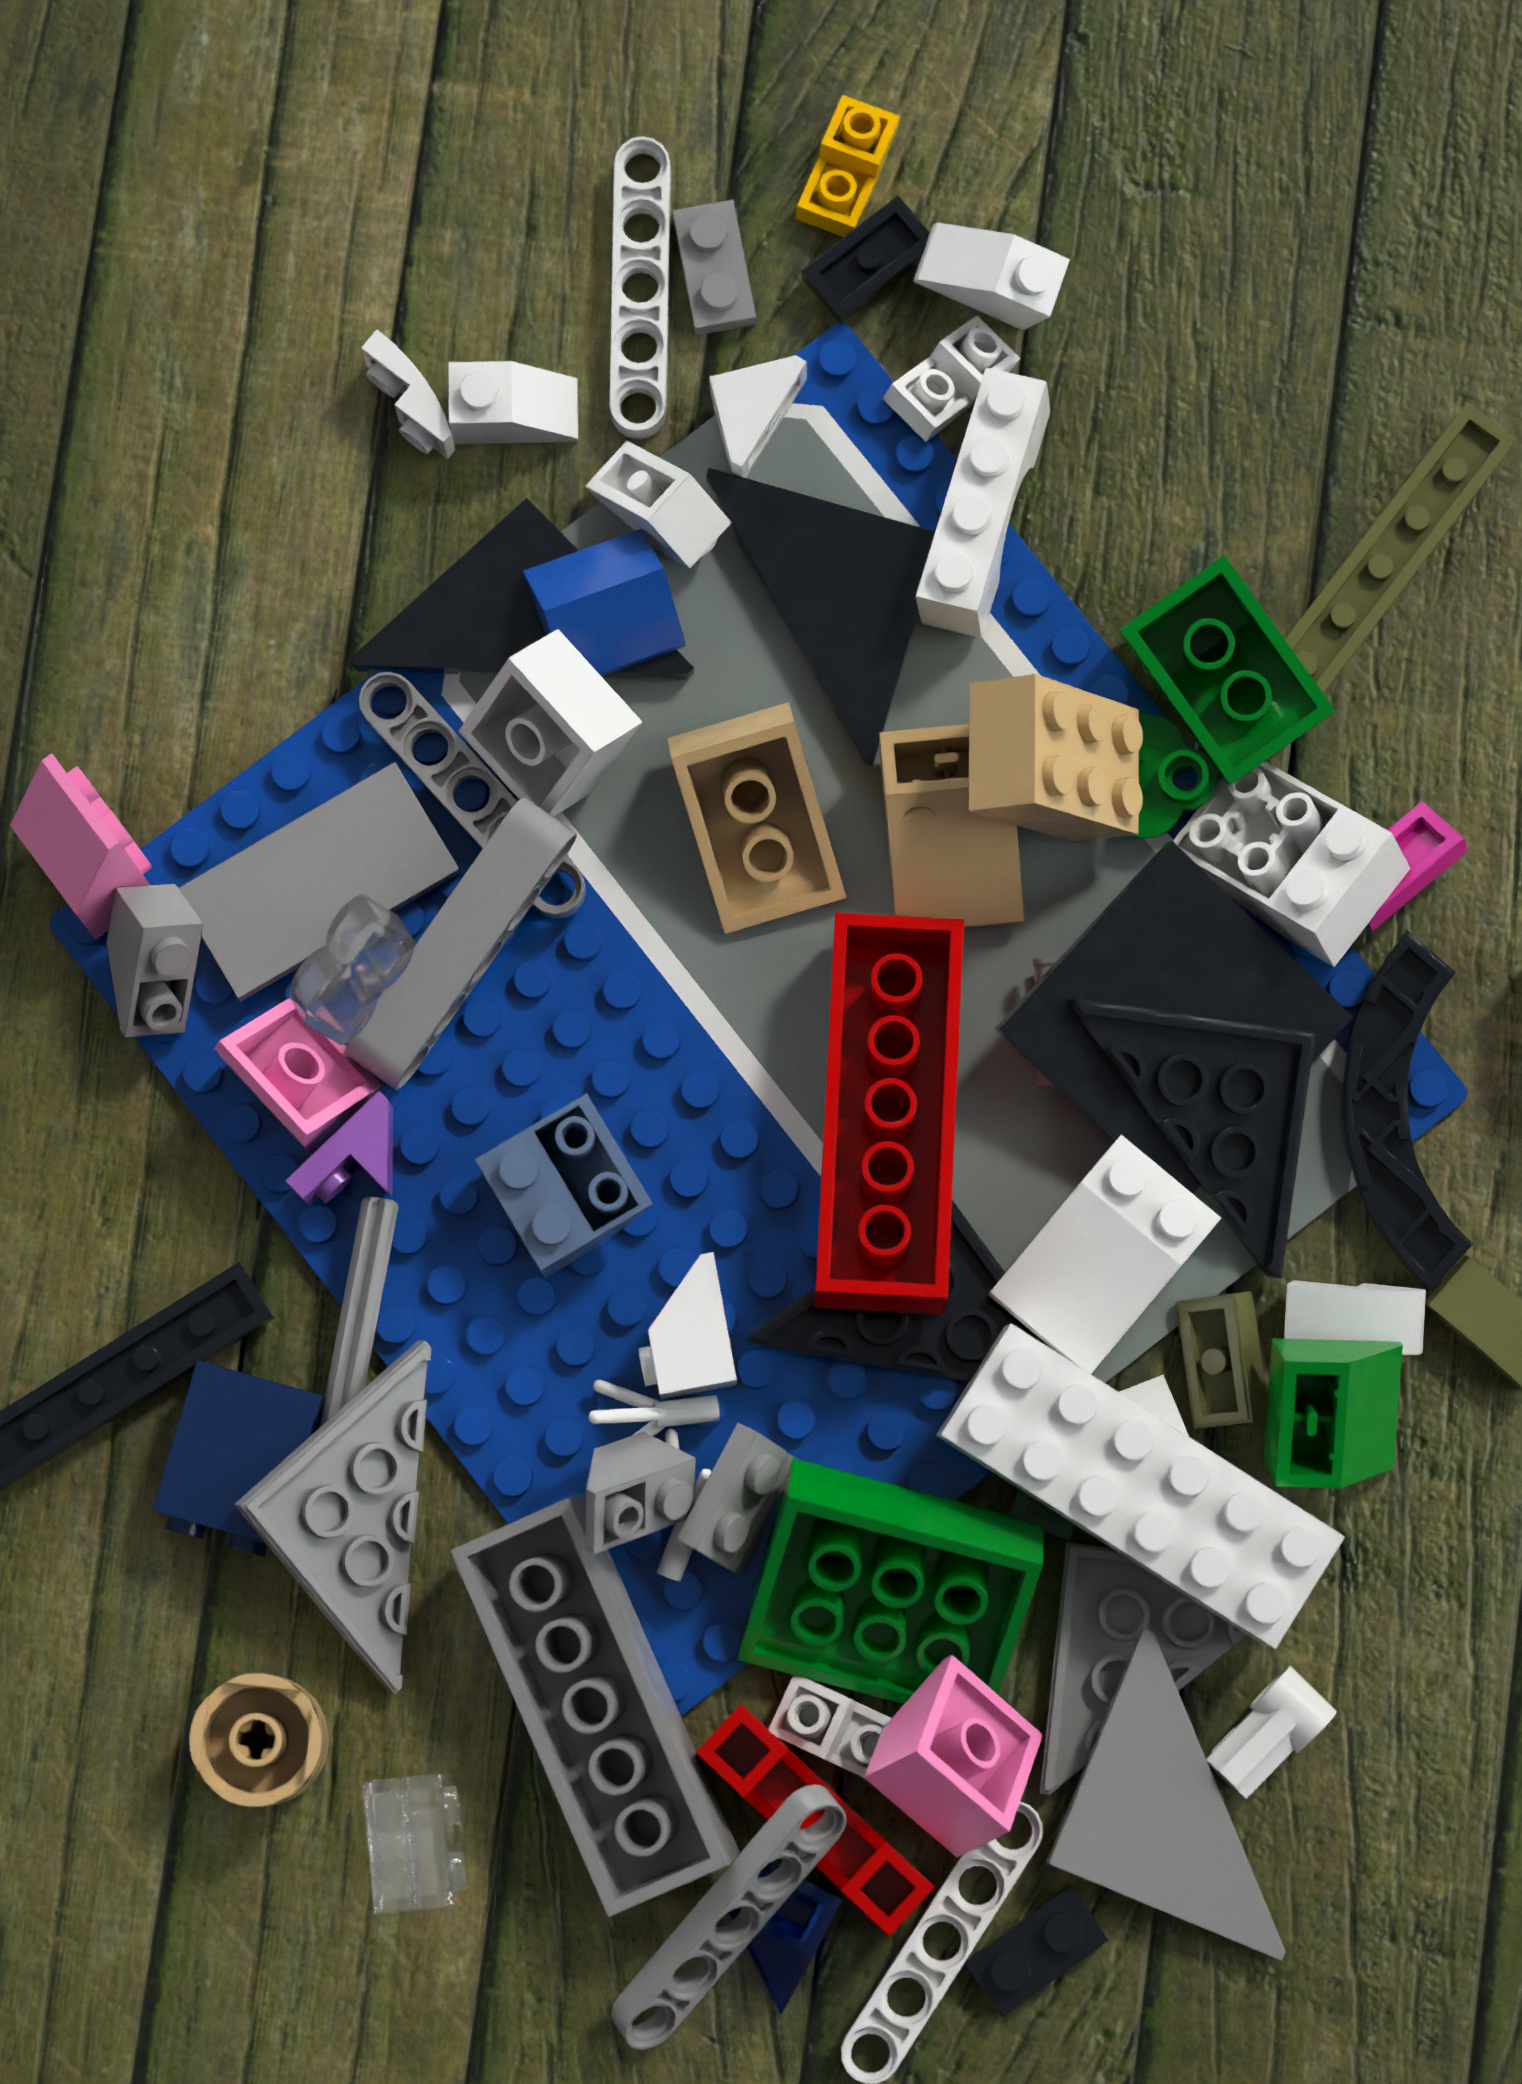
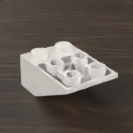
M1266 761L1231 786L1223 777L1217 784L1211 799L1205 805L1198 808L1173 840L1227 895L1285 939L1333 967L1336 966L1377 910L1411 869L1390 831Z

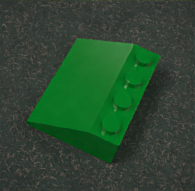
M792 1458L772 1522L738 1649L737 1660L905 1704L942 1660L953 1655L998 1695L1043 1566V1524Z

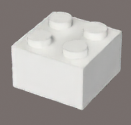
M557 629L507 659L458 732L519 800L522 797H526L554 817L593 791L643 722L560 630Z

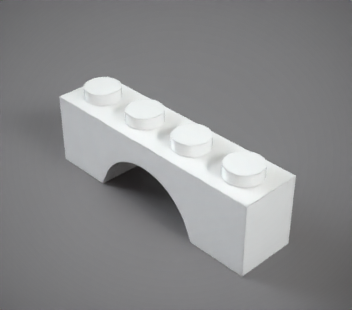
M985 368L916 594L922 624L978 638L983 637L999 584L1003 546L1013 505L1025 474L1030 468H1034L1050 415L1047 381Z

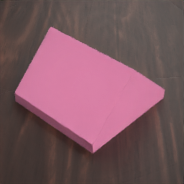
M298 994L293 995L224 1037L214 1047V1050L229 1068L309 1154L331 1136L383 1086L371 1072L344 1053L345 1044Z

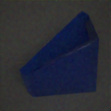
M773 1861L768 1863L760 1871L758 1878L772 1874L780 1865ZM805 1878L746 1946L781 2015L808 1968L842 1901V1898ZM735 1908L727 1913L734 1919L740 1913L741 1908Z

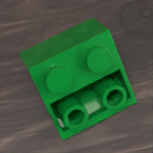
M1272 1338L1263 1462L1276 1487L1343 1488L1393 1469L1403 1350L1401 1342Z

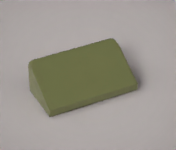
M1246 1291L1176 1301L1193 1429L1265 1420L1267 1417L1268 1398L1252 1292Z

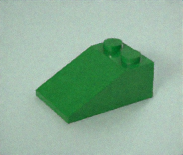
M1225 555L1120 628V637L1230 786L1336 711Z

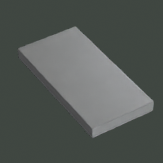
M394 762L179 887V890L203 922L201 936L241 1002L460 874V870L397 764Z

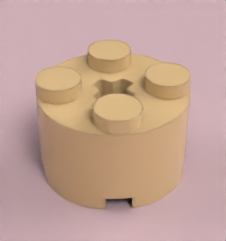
M262 1673L244 1674L217 1687L198 1707L190 1729V1753L205 1783L221 1798L242 1806H273L290 1801L304 1793L316 1780L324 1766L328 1753V1726L317 1699L299 1684L280 1676ZM260 1721L266 1722V1733L275 1735L274 1748L264 1749L261 1759L255 1758V1747L245 1745V1736L247 1732H256Z

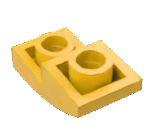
M842 95L821 142L818 160L797 205L795 219L841 237H845L858 227L884 165L899 124L900 116Z

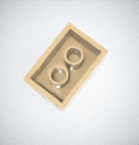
M1038 674L969 683V811L1071 842L1138 835L1139 813L1143 804L1142 790L1139 785V750L1143 742V732L1139 722V709Z

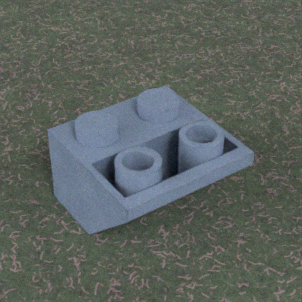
M587 1093L475 1159L480 1171L544 1279L602 1245L653 1206L652 1201Z

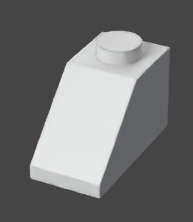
M937 222L932 226L913 282L1009 325L1025 330L1051 316L1070 259L1014 234Z
M513 361L448 362L449 426L454 444L578 442L577 378Z
M628 441L618 449L585 486L593 496L634 531L642 529L650 545L657 551L689 569L699 558L705 556L713 549L717 538L732 523L691 474Z
M713 1252L700 1254L648 1329L651 1346L638 1348L645 1386L658 1384L661 1399L737 1386Z

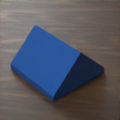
M642 529L523 571L546 635L559 629L601 677L686 646L664 567Z

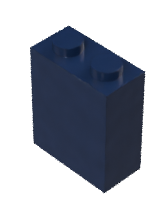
M197 1360L152 1510L168 1516L165 1529L203 1539L205 1529L208 1527L229 1533L228 1547L265 1557L268 1545L234 1504L319 1429L325 1397Z

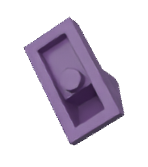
M380 1091L285 1180L309 1207L318 1198L327 1203L337 1196L351 1181L353 1176L347 1170L354 1163H357L389 1197H392L393 1107Z

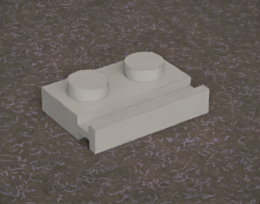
M737 1423L676 1540L740 1576L779 1502L792 1458H798L788 1454L787 1451L760 1433Z

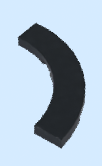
M1407 930L1381 965L1368 988L1356 1016L1347 1048L1343 1075L1342 1118L1346 1149L1353 1176L1369 1216L1384 1242L1403 1267L1428 1292H1431L1473 1243L1454 1225L1441 1208L1418 1165L1411 1140L1408 1116V1078L1414 1048L1427 1014L1441 991L1456 972Z

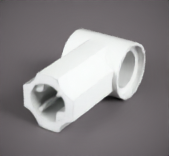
M1291 1665L1286 1667L1255 1698L1249 1706L1252 1711L1235 1728L1230 1730L1206 1757L1207 1763L1243 1799H1247L1292 1751L1298 1753L1311 1742L1337 1713Z

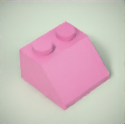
M951 1655L942 1660L882 1729L864 1778L955 1857H959L1010 1832L1043 1734L958 1659Z

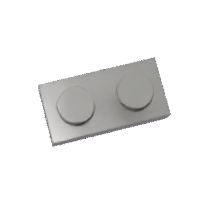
M734 200L672 210L695 336L756 325V313Z

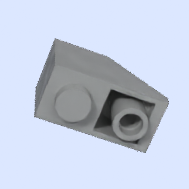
M176 884L115 888L107 948L120 1030L125 1038L185 1032L203 922Z
M641 1432L594 1449L586 1488L585 1549L595 1554L685 1521L694 1506L695 1457L646 1432Z

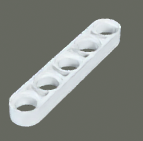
M648 137L632 138L625 142L617 151L614 162L610 410L612 422L617 430L628 438L638 440L649 438L656 434L665 423L667 414L671 169L669 155L664 146L655 139ZM635 155H651L658 161L661 168L655 179L646 183H638L627 176L625 166ZM635 214H649L658 222L659 231L652 240L638 243L629 239L624 233L625 223ZM637 273L649 274L658 283L656 295L647 302L638 303L631 301L622 290L623 284L628 277ZM635 333L648 334L657 343L655 355L647 362H631L625 358L621 351L622 344L627 337ZM631 394H647L654 400L656 411L651 419L637 424L623 417L620 412L621 404Z
M1020 1801L1017 1809L1030 1821L1032 1834L1029 1841L1021 1848L1007 1849L994 1839L959 1857L859 2013L841 2045L843 2065L855 2080L865 2084H877L888 2079L896 2071L1030 1861L1043 1836L1040 1817L1030 1805ZM973 1866H982L989 1869L996 1880L994 1896L982 1905H973L966 1902L959 1892L958 1882L961 1874ZM936 1922H948L954 1925L961 1936L960 1948L950 1959H933L925 1952L923 1947L925 1931ZM901 1978L917 1980L925 1991L923 2007L918 2013L911 2016L896 2014L890 2009L887 2002L889 1987ZM865 2034L881 2036L887 2042L890 2049L887 2064L876 2072L860 2070L851 2058V2049L854 2042Z

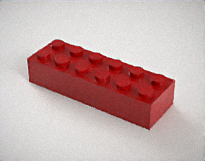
M835 913L814 1308L940 1315L945 1313L949 1279L964 919Z

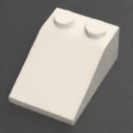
M1120 1135L988 1295L1054 1351L1092 1374L1219 1222L1221 1217L1125 1137Z

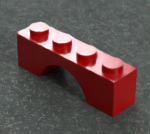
M742 1704L696 1751L702 1759L767 1820L773 1816L784 1801L795 1791L810 1785L824 1786L845 1811L847 1821L839 1839L816 1866L888 1936L900 1926L934 1889V1886ZM819 1809L811 1813L803 1820L800 1829L815 1824L823 1816L825 1809Z

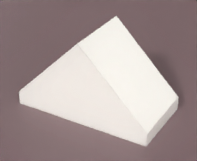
M795 355L709 377L711 398L731 474L747 478L806 382L807 361Z

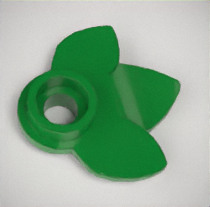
M1139 713V722L1143 732V742L1139 750V785L1142 790L1143 804L1139 813L1138 835L1128 837L1148 839L1161 836L1170 831L1179 820L1183 811L1195 810L1205 805L1216 790L1217 772L1212 760L1204 752L1186 746L1183 735L1175 723L1156 715ZM1190 770L1197 774L1196 785L1190 790H1179L1174 786L1175 777L1181 771Z

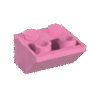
M52 753L41 760L10 826L96 940L109 930L115 888L149 886L150 884L143 874L153 868V866L78 766L66 773Z

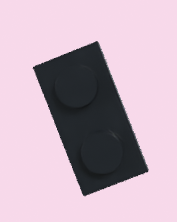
M898 195L802 269L801 278L841 325L920 263L930 232Z
M1068 1885L966 1959L964 1964L1003 2018L1106 1943L1108 1938L1072 1887Z

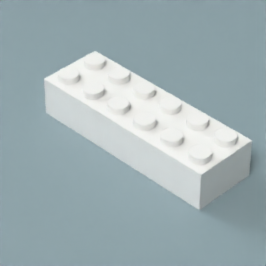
M1013 1324L1004 1326L935 1435L1266 1647L1277 1648L1345 1538L1342 1534Z

